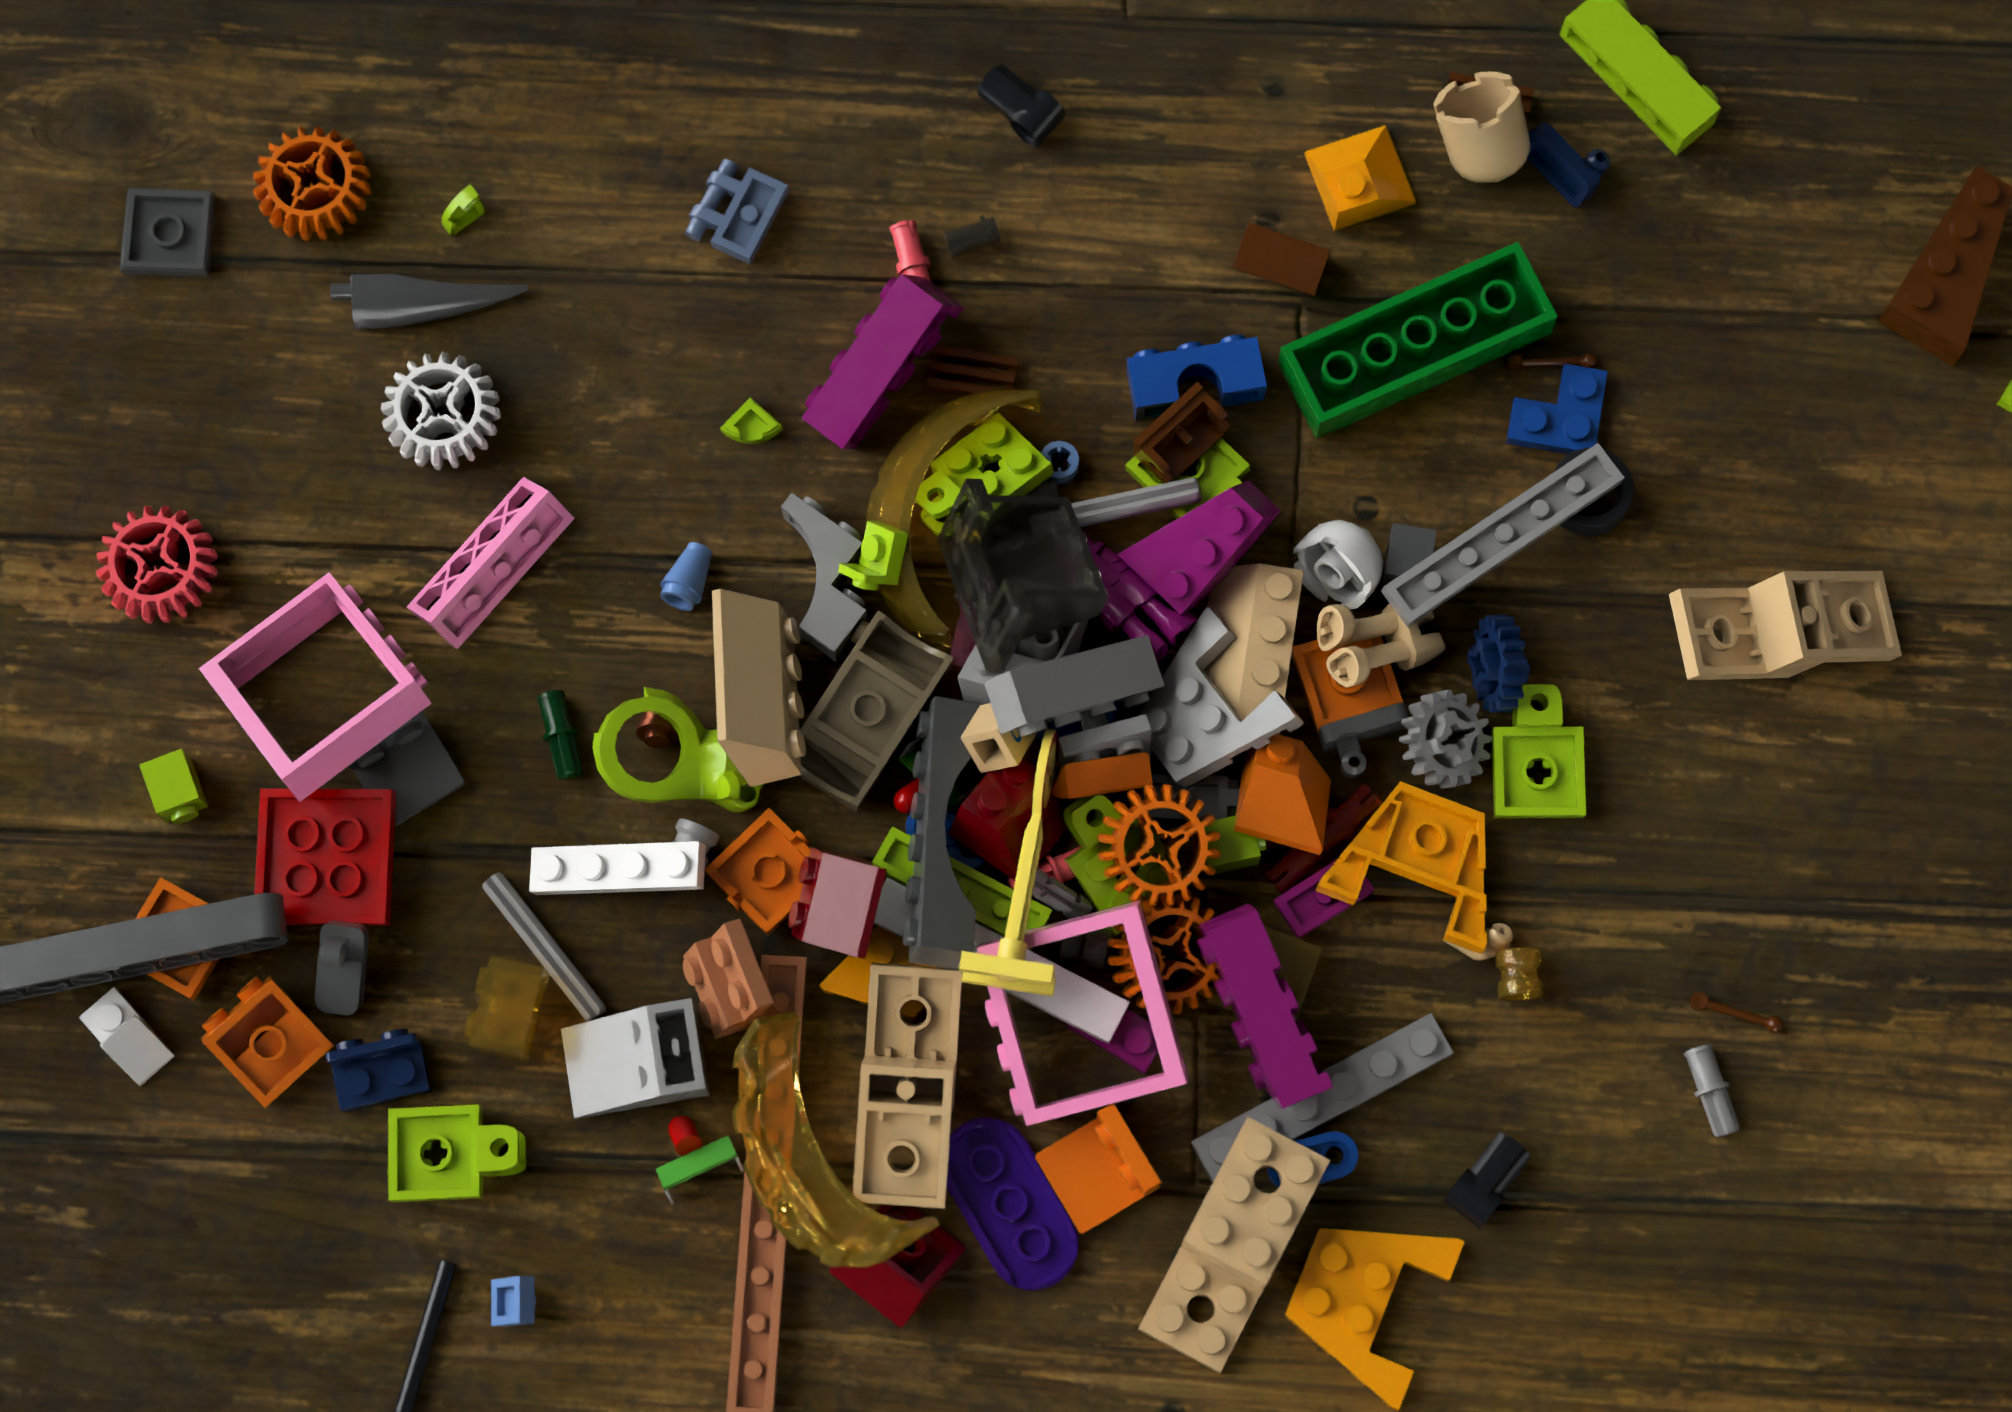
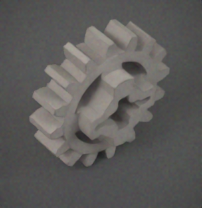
M1444 690L1420 696L1421 702L1410 704L1408 707L1413 717L1401 720V724L1408 729V735L1399 737V742L1409 746V751L1405 752L1402 756L1403 759H1413L1416 763L1411 773L1414 776L1426 773L1425 784L1428 786L1439 784L1440 789L1471 783V776L1483 773V769L1478 762L1489 760L1491 756L1483 749L1484 744L1492 742V737L1483 734L1482 730L1489 723L1488 718L1478 720L1476 714L1479 711L1480 705L1475 703L1466 706L1467 695L1465 693L1453 695L1452 690Z

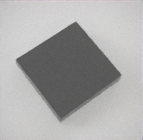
M128 188L120 271L123 275L209 277L217 199L214 191Z

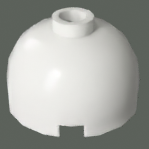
M1343 520L1321 523L1312 529L1293 550V554L1297 553L1298 556L1294 568L1304 570L1303 585L1323 602L1328 600L1329 595L1334 600L1342 602L1340 605L1347 606L1349 609H1357L1375 591L1380 582L1383 569L1381 550L1370 532L1354 523Z

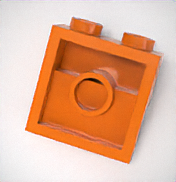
M270 976L263 982L258 977L249 981L237 993L241 1002L228 1013L223 1008H220L202 1025L207 1032L201 1037L202 1043L264 1108L272 1103L334 1046Z

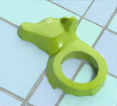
M644 687V697L624 701L606 715L598 733H594L592 748L598 772L612 790L633 801L661 803L703 800L713 802L731 812L740 814L756 805L760 790L764 785L750 787L718 743L717 729H705L698 717L679 697L665 690ZM643 712L658 714L669 721L678 733L681 745L679 762L672 773L663 780L653 783L639 781L626 773L618 761L615 749L617 733L624 722L633 715Z

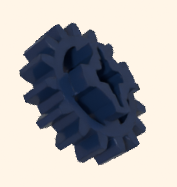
M1486 615L1485 619H1480L1479 629H1474L1473 632L1476 644L1471 645L1468 651L1467 663L1472 671V686L1477 691L1476 698L1478 701L1483 700V709L1490 710V713L1512 712V709H1517L1519 707L1518 699H1523L1524 697L1521 687L1522 683H1527L1530 673V664L1526 659L1524 650L1526 646L1525 641L1520 637L1521 628L1520 626H1514V618L1507 617V615Z

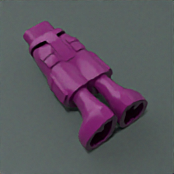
M1083 531L1058 552V555L1069 566L1067 573L1070 577H1073L1075 583L1085 596L1093 598L1092 609L1095 615L1099 617L1111 632L1121 633L1124 631L1130 639L1148 635L1158 665L1166 656L1168 644L1174 649L1183 645L1198 620L1195 615L1190 612L1180 615L1177 611L1158 600L1160 595L1114 551L1105 547L1102 541L1094 543ZM1146 613L1160 629L1165 641L1147 627L1136 615Z

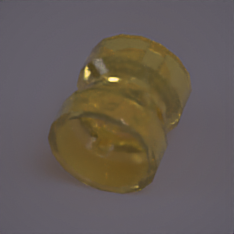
M1513 948L1495 952V966L1501 972V981L1497 984L1498 999L1515 1001L1543 997V981L1537 975V968L1541 965L1539 949Z

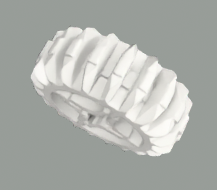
M444 352L439 356L438 363H433L430 355L424 354V365L417 368L413 361L408 360L407 367L410 373L407 376L395 372L393 377L399 387H386L385 394L391 401L381 403L383 414L388 416L382 421V425L385 431L392 432L388 439L393 447L401 446L400 453L405 459L415 455L416 464L423 467L431 458L435 470H440L444 459H448L452 468L457 469L459 466L457 457L465 454L467 460L474 461L473 447L477 446L479 449L487 450L489 445L483 435L494 436L497 433V428L491 421L501 418L499 408L494 406L500 399L497 391L490 390L493 386L491 378L487 375L481 376L482 370L478 364L474 363L467 367V361L461 355L451 364L449 355ZM447 383L441 389L432 390L427 388L434 384ZM471 392L475 397V409L470 422L467 423L460 414V410L465 404L464 398ZM413 399H415L422 408V412L416 419L418 424L411 431L408 428L407 416L409 407ZM430 405L434 408L442 406L443 410L447 406L452 418L447 414L440 416L439 412L437 417H435ZM449 432L455 434V436L447 439L434 440L441 433Z

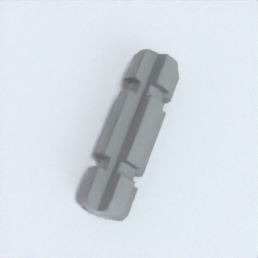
M1037 868L1033 896L1057 912L1062 911V914L1069 919L1090 913L1092 904L1088 899L1081 895L1077 896L1075 891L1053 877L1048 878L1045 872Z

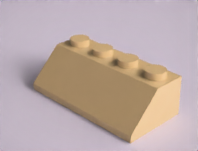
M1260 563L1234 566L1209 595L1208 606L1219 614L1237 638L1204 669V672L1242 721L1274 690L1285 698L1304 570Z
M724 589L713 590L712 608L718 743L750 787L802 775L801 756L806 755V745L803 734L799 730V718L804 717V707L802 699L797 692V681L802 679V670L799 659L795 655V644L800 642V633L796 620L793 617L788 618L778 602Z

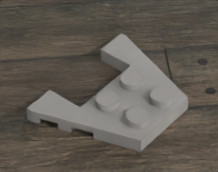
M1209 606L1202 612L1163 675L1164 687L1153 691L1150 701L1145 704L1139 716L1146 714L1151 727L1152 751L1175 782L1184 788L1233 763L1232 757L1251 747L1258 750L1271 743V736L1284 729L1291 732L1304 723L1287 700L1275 690L1242 721L1204 672V669L1237 638L1219 614Z

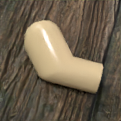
M1493 924L1492 928L1485 930V933H1487V945L1482 954L1443 939L1442 941L1471 959L1482 961L1505 953L1510 948L1513 933L1506 924Z

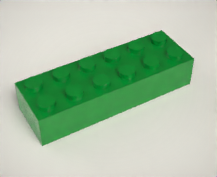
M1515 242L1282 346L1278 366L1315 439H1318L1550 335L1558 316L1519 242Z

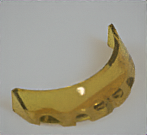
M990 390L952 401L936 409L914 425L896 444L878 474V483L870 495L866 525L867 521H881L908 533L898 585L879 584L878 589L892 613L911 634L948 647H952L955 640L951 630L939 619L922 592L915 574L910 548L912 510L919 486L923 482L930 464L944 445L966 425L977 426L987 422L1001 406L1017 405L1041 412L1044 402L1038 390Z
M795 1012L756 1018L735 1049L733 1068H739L738 1102L732 1110L735 1134L742 1133L748 1155L743 1164L747 1178L760 1205L768 1211L772 1223L780 1233L798 1250L806 1248L820 1257V1263L831 1267H868L888 1260L940 1225L934 1216L914 1221H903L882 1215L863 1204L842 1184L825 1160L813 1135L805 1111L798 1072L800 1018Z

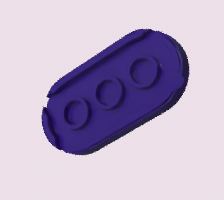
M980 1117L958 1126L950 1134L947 1189L992 1267L1005 1282L1019 1289L1042 1290L1057 1284L1066 1277L1076 1261L1079 1245L1078 1233L1075 1224L1036 1161L1035 1154L1028 1142L1017 1128L998 1119Z

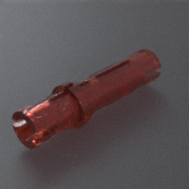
M1362 783L1336 810L1330 808L1327 811L1323 851L1320 855L1293 848L1275 866L1264 873V876L1271 885L1284 873H1287L1276 884L1275 889L1281 894L1287 892L1343 838L1349 840L1355 834L1353 829L1377 807L1382 805L1381 800L1375 793L1363 805H1359L1370 795L1371 789L1366 784Z

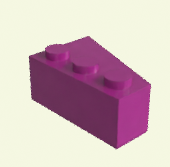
M1246 481L1227 489L1117 555L1182 615L1199 607L1281 510L1250 481Z

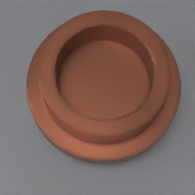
M645 712L642 715V720L636 726L637 737L652 748H666L679 740L678 733L672 724L658 714Z

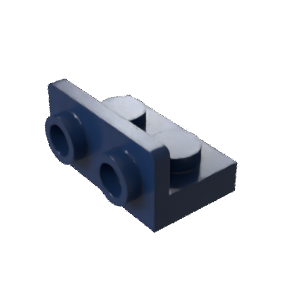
M408 1029L384 1032L381 1034L380 1041L364 1044L363 1039L343 1041L336 1044V1051L326 1053L327 1063L332 1067L339 1109L343 1113L432 1092L422 1039L416 1033L409 1034Z

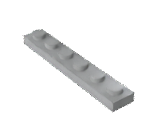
M1597 443L1385 585L1381 592L1405 625L1409 627L1621 484L1624 476L1599 443Z
M1432 1013L1325 1069L1323 1072L1327 1071L1333 1088L1284 1109L1271 1098L1191 1141V1145L1213 1184L1247 1117L1294 1141L1450 1057L1454 1052Z

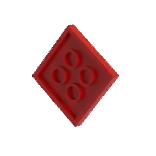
M260 789L254 895L261 893L283 895L287 925H325L329 921L335 920L363 924L365 926H390L397 792L393 789H317L299 802L290 789Z

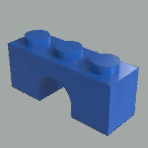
M1231 335L1221 339L1220 343L1203 346L1201 342H1188L1178 346L1177 350L1160 353L1158 349H1146L1135 353L1134 357L1127 358L1126 373L1135 421L1158 418L1179 399L1178 388L1183 382L1191 378H1203L1210 381L1218 390L1221 407L1265 399L1267 385L1257 337L1246 339L1245 335Z

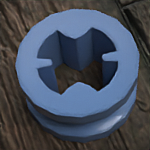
M1054 441L1044 447L1041 454L1051 464V456L1057 454L1058 458L1061 457V454L1068 456V469L1061 472V467H1058V472L1054 471V474L1046 480L1057 485L1066 484L1073 480L1079 468V456L1074 446L1068 442Z

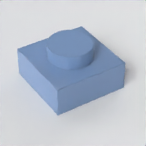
M514 1276L491 1280V1326L509 1327L535 1323L534 1309L536 1306V1296L534 1293V1276Z

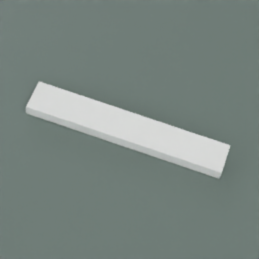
M887 877L882 887L874 924L903 938L905 922L907 918H911L912 904L906 903V887ZM975 923L974 953H978L977 947L982 942L1001 938L1002 936ZM1026 949L1025 961L1055 966L1056 984L1054 995L1047 996L1006 989V992L1109 1045L1130 1002Z

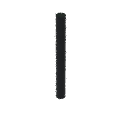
M439 1260L394 1412L414 1411L455 1274L456 1264Z

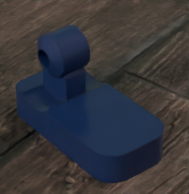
M1542 122L1528 132L1530 152L1527 159L1573 207H1579L1590 199L1600 184V177L1604 175L1610 165L1609 155L1601 149H1594L1589 152L1586 158L1581 159V156L1546 122Z

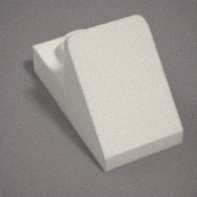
M115 987L79 1016L81 1021L100 1041V1047L139 1086L143 1085L175 1057L173 1052Z

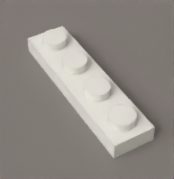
M699 841L534 847L531 849L529 892L535 895L703 890L706 845Z

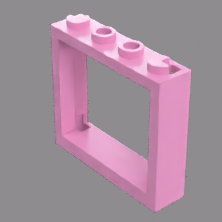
M330 572L199 668L299 802L432 704L421 689L428 682L412 662L405 667L400 660L405 658L406 655L391 635L385 639L380 637L379 633L385 628L373 612L368 608L361 613L357 607L364 602L353 587L349 584L342 589ZM343 612L398 684L292 762L238 689Z
M1140 900L1027 930L1024 942L1027 944L1028 949L1123 923L1164 1073L1038 1105L1006 989L987 986L991 998L985 1001L987 1017L991 1027H999L1003 1044L997 1045L999 1060L1004 1072L1011 1070L1015 1088L1009 1090L1011 1103L1016 1116L1023 1114L1026 1126L1187 1084L1189 1079L1188 1071ZM1005 937L982 942L977 947L978 953L997 956L1000 939Z

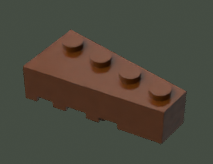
M1975 167L1878 320L1880 324L1949 365L1954 366L1967 347L2012 198L2011 185L1982 168Z

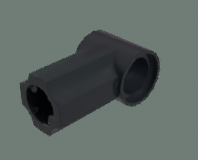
M1002 63L996 67L994 66L984 76L982 83L977 88L978 95L1006 117L1014 132L1032 147H1038L1066 117L1064 108L1052 95L1042 89H1038L1036 92Z
M1500 1131L1471 1170L1468 1168L1465 1170L1443 1201L1480 1229L1504 1198L1502 1194L1525 1167L1531 1155L1520 1143Z

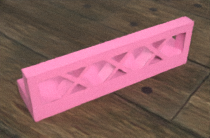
M523 477L409 603L407 608L415 616L429 624L451 646L458 649L575 518L548 490ZM529 494L532 495L522 507L517 508ZM500 530V532L492 540L488 541L489 538L496 531ZM471 563L464 572L459 574L466 564ZM441 596L429 611L426 610L436 597Z

